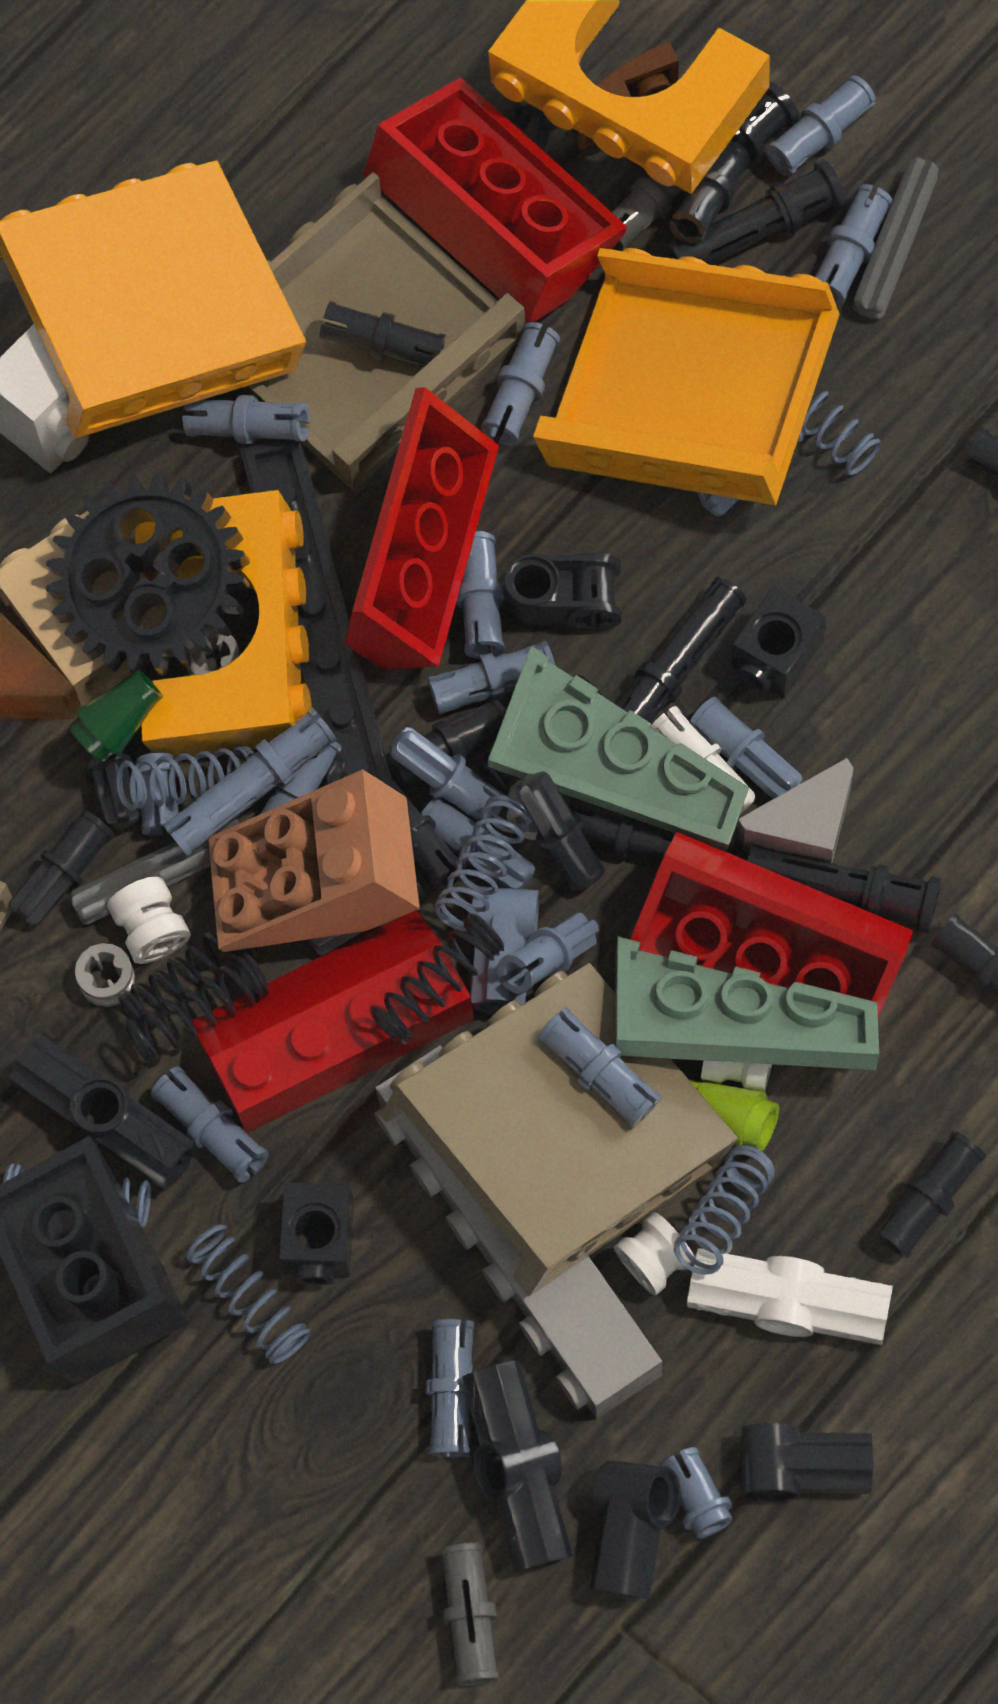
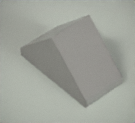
M846 758L739 818L737 841L743 851L750 852L754 844L782 853L795 854L832 863L852 785L854 768L849 760Z

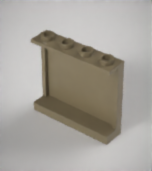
M372 172L359 185L352 184L346 187L337 196L332 208L316 223L308 222L299 228L293 235L289 246L272 261L267 260L306 340V344L295 372L242 387V389L249 395L256 397L258 402H306L310 411V424L299 423V426L310 430L307 439L304 442L301 441V443L354 491L398 451L415 388L426 387L447 405L451 404L519 342L525 325L524 307L508 293L500 300L493 297L381 196L379 177ZM329 301H333L337 305L381 317L383 312L395 315L396 322L437 334H445L446 340L444 349L440 352L418 346L419 349L438 354L423 368L386 356L382 362L371 359L369 351L328 339H319L321 324H325L326 321L347 327L345 324L323 318Z
M590 963L569 976L563 970L555 973L538 987L534 993L535 998L522 1006L516 1000L506 1004L489 1019L487 1028L475 1036L469 1031H464L457 1035L440 1051L438 1055L440 1058L428 1066L424 1067L421 1062H415L408 1066L391 1082L390 1088L393 1093L381 1113V1117L386 1123L401 1113H405L524 1258L512 1277L529 1297L718 1168L738 1139L671 1058L620 1057L643 1082L645 1081L655 1092L662 1096V1099L652 1112L633 1128L595 1090L591 1088L586 1091L577 1082L580 1076L558 1054L554 1053L544 1042L542 1043L538 1039V1035L545 1025L556 1014H559L563 1008L567 1007L606 1046L610 1044L615 1045V992Z

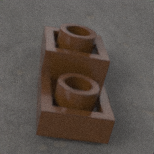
M669 41L625 63L597 86L609 93L624 97L653 95L671 87L679 80V60ZM574 129V141L579 151L596 145L592 138Z

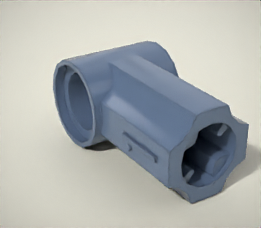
M481 887V888L487 889V890H491L493 887ZM498 888L499 891L496 894H482L488 900L490 909L485 912H477V914L500 936L504 943V951H500L499 956H494V961H489L475 947L473 967L478 971V976L472 975L470 996L473 1010L484 1012L487 1015H494L503 1006L514 1000L521 1006L527 1003V992L516 994L510 992L502 984L516 975L518 970L515 968L506 975L499 977L498 963L505 955L513 953L526 945L530 935L538 929L539 890ZM473 896L472 905L483 907V902Z

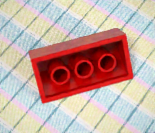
M461 77L377 126L363 174L366 177L372 172L379 177L381 191L498 298L501 299L508 293L524 307L526 323L537 321L570 300L599 266L600 261L597 256L599 249L612 250L625 235L628 226Z
M426 387L415 388L344 644L381 670L439 667L499 448L497 443Z
M676 832L662 859L630 940L640 942V951L669 958L670 952L673 950L696 956V965L733 974L735 966L759 972L761 979L773 985L790 988L793 983L798 982L877 1002L879 1017L906 955L913 930Z
M417 910L382 926L376 932L371 931L269 982V995L264 996L263 1000L255 997V1004L250 1003L245 994L232 1000L237 1010L236 1015H232L225 1004L212 1010L218 1022L217 1026H213L205 1014L192 1020L198 1032L197 1040L241 1127L247 1134L474 1020L471 996L449 955L442 951H438L439 956L449 973L462 987V992H457L446 980L425 966H422V969L433 989L444 1000L445 1007H440L417 986L405 982L415 1002L428 1016L429 1023H424L401 1002L394 998H389L395 1012L411 1031L413 1038L406 1037V1044L395 1042L371 1016V1006H376L389 1013L384 1003V993L394 992L405 997L400 986L401 977L409 976L421 981L417 973L418 961H428L437 966L433 957V947L436 945L443 946V944Z

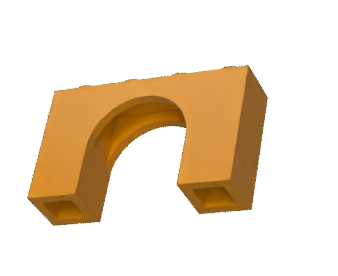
M526 0L488 51L491 82L503 96L514 102L525 101L540 109L556 126L564 130L574 128L592 138L596 145L606 154L615 158H622L624 156L642 166L651 178L664 186L676 185L692 194L769 88L770 55L718 28L686 73L671 87L659 93L643 97H624L609 93L592 83L581 70L579 63L588 46L620 5L619 0Z
M279 490L213 499L210 511L223 505L231 516L230 521L224 528L237 527L244 538L233 549L244 551L250 559V564L234 572L244 576L250 584V589L257 593L259 601L258 625L251 642L244 652L227 666L206 674L152 681L163 694V698L152 708L142 723V741L152 753H169L176 759L182 753H188L195 757L200 751H208L214 755L220 748H227L232 752L236 746L242 745L254 750L256 749L255 746L265 739L269 743L279 734H282L312 708L307 684H301L300 663H306L309 660L307 633L303 625L298 626V605L306 603V585L302 569L300 567L296 568L295 548L302 547L304 542L303 526L298 510L291 511ZM144 522L135 528L136 544L144 543L152 537L155 531L154 522ZM176 531L172 536V541L181 538L183 531ZM192 556L187 558L179 568L178 578L189 579L196 576L204 565V557ZM147 569L142 571L149 581H153L158 574L157 571L150 572Z

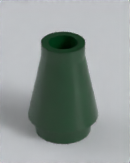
M136 670L128 679L76 710L78 717L69 725V728L85 749L95 758L104 762L112 754L121 755L152 708L163 698V694L143 672Z

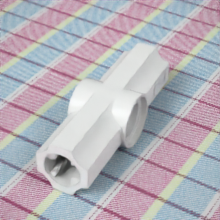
M698 1248L696 1255L698 1261L708 1265L716 1263V1257L713 1253ZM724 1254V1264L718 1272L711 1275L692 1272L687 1307L710 1311L720 1315L755 1320L756 1326L786 1336L808 1337L813 1332L882 1345L893 1286L828 1274L818 1264L787 1256L769 1257L766 1261ZM694 1264V1266H693V1267H695V1268H699V1269H702V1270H708V1269H703V1268H701V1267H699V1266H697V1265H695V1264Z

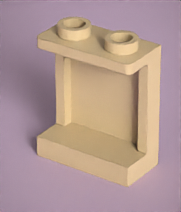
M86 511V512L83 513L82 515H80V516H79V515H76V516H78V517H80V518H82V519H85V517L89 514V512ZM64 518L52 529L50 536L30 549L22 548L14 551L1 562L0 598L6 606L12 607L62 675L68 692L79 707H82L133 673L128 668L127 658H125L116 672L111 671L104 664L105 652L93 661L82 652L85 640L73 644L64 634L71 622L60 623L52 613V610L57 605L65 601L53 599L46 591L47 585L62 579V577L51 572L46 566V562L55 558H64L65 555L52 540L54 536L72 537L75 532L66 518ZM108 571L101 574L93 584V594L109 592L117 582L118 572ZM141 571L140 574H139V576H138V578H139V579H141V578H146V579H147V577H146V576L144 575V573ZM166 606L149 608L141 619V628L152 629L161 624L166 616ZM124 609L115 612L113 618L116 620L120 619L124 614Z

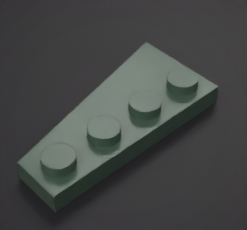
M531 646L488 759L487 767L521 779L530 773L535 774L545 771L550 774L560 793L673 833L679 832L727 852L749 787L682 743L675 744L651 728V723L631 710L626 712L598 694L597 688L577 675L572 677L549 662L550 658Z
M618 937L615 969V1046L622 1052V1056L876 1070L879 1058L877 1002L798 982L793 983L790 988L773 985L761 979L759 972L735 966L733 974L696 965V956L671 950L669 958L640 951V942Z

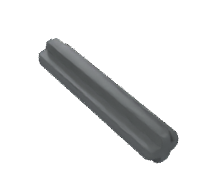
M919 157L908 161L854 298L853 309L860 316L879 320L885 314L938 179V166L931 161H925Z
M237 818L233 819L215 834L240 824ZM209 840L204 841L189 856L184 853L175 841L73 890L70 893V900L79 919L83 924H90L109 915L110 912L107 908L109 899L116 892L133 882L147 877L158 876L163 878L166 886H170L211 866Z

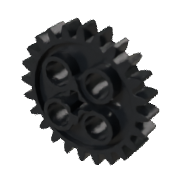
M160 473L154 475L149 489L143 487L135 474L130 475L128 492L120 494L110 482L105 483L107 501L100 505L96 500L86 495L83 500L89 514L85 519L72 514H67L65 517L69 525L75 530L72 537L54 536L52 540L65 553L64 558H55L46 562V566L53 574L62 577L61 580L47 585L46 591L53 599L65 600L52 610V613L60 623L71 622L64 634L73 644L85 640L82 652L93 661L105 652L104 664L113 672L119 669L125 658H127L128 668L132 673L136 670L143 672L146 662L151 661L155 670L161 676L167 674L169 658L174 656L186 669L190 668L191 656L189 649L197 646L206 654L211 655L213 649L207 636L212 631L228 637L231 634L228 626L222 620L224 613L242 614L244 611L238 601L231 596L232 592L250 589V584L246 578L234 572L250 564V559L244 551L233 549L244 538L237 527L224 528L230 521L231 516L223 505L210 511L214 500L208 491L203 489L191 498L192 487L186 479L180 478L171 492H169L167 481ZM144 522L155 523V531L150 539L141 544L130 543V536L134 528ZM176 531H183L181 538L172 541V536ZM192 556L204 557V565L196 576L189 579L178 578L179 568L187 558ZM144 569L150 572H158L153 581H149L146 578L139 579L138 576ZM108 571L118 572L117 582L109 592L93 594V584L101 574ZM166 606V616L161 624L152 629L141 628V619L149 608ZM124 609V614L120 619L116 620L113 618L115 612Z

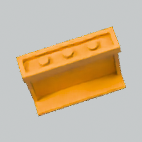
M217 160L198 166L192 163L182 164L170 170L166 175L145 181L129 179L117 184L106 192L88 197L83 194L72 195L61 200L56 206L35 212L19 210L8 214L0 220V259H4L70 399L66 423L74 439L295 372L306 340Z
M600 248L597 256L606 277L556 418L540 415L533 435L547 465L776 506L839 317V311L829 284L807 274H795L792 277L764 273L760 269L748 265L728 268L709 265L700 259L689 256L680 257L676 260L651 256L649 253L636 248H625L622 251Z

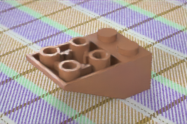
M363 769L208 838L218 949L223 952L367 931L420 909L407 798Z

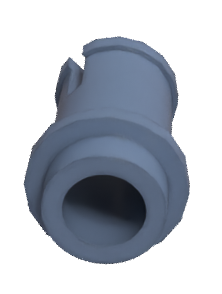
M150 753L139 756L136 759V764L142 758H149L154 763L161 756H169L173 760L174 758L169 753ZM163 762L158 766L164 776L167 789L166 801L162 807L157 806L151 797L149 783L152 767L150 765H142L138 769L144 778L147 789L146 804L141 809V830L144 835L163 836L162 827L164 826L162 824L179 813L178 803L172 798L169 787V774L172 766L169 762ZM175 772V779H177L178 775L177 772ZM156 774L155 788L157 797L160 800L161 787Z
M690 1447L680 1451L691 1475L690 1478L684 1476L674 1455L663 1461L660 1466L671 1468L679 1478L681 1488L680 1505L686 1515L682 1520L684 1528L693 1530L697 1538H705L721 1531L732 1522L733 1518L729 1513V1510L732 1508V1502L728 1497H721L700 1457L699 1449Z

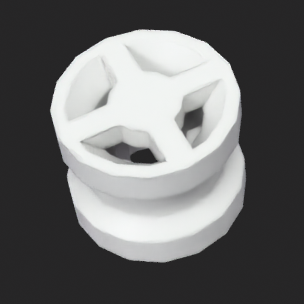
M652 1212L643 1220L642 1230L633 1238L623 1237L613 1245L617 1256L627 1270L652 1295L656 1296L666 1288V1279L675 1270H687L674 1253V1242L680 1237L679 1233L656 1212ZM680 1245V1254L682 1258L690 1265L694 1264L685 1255ZM687 1245V1249L689 1250V1252L691 1253V1255L694 1257L692 1251L690 1250V1248H689L688 1245Z

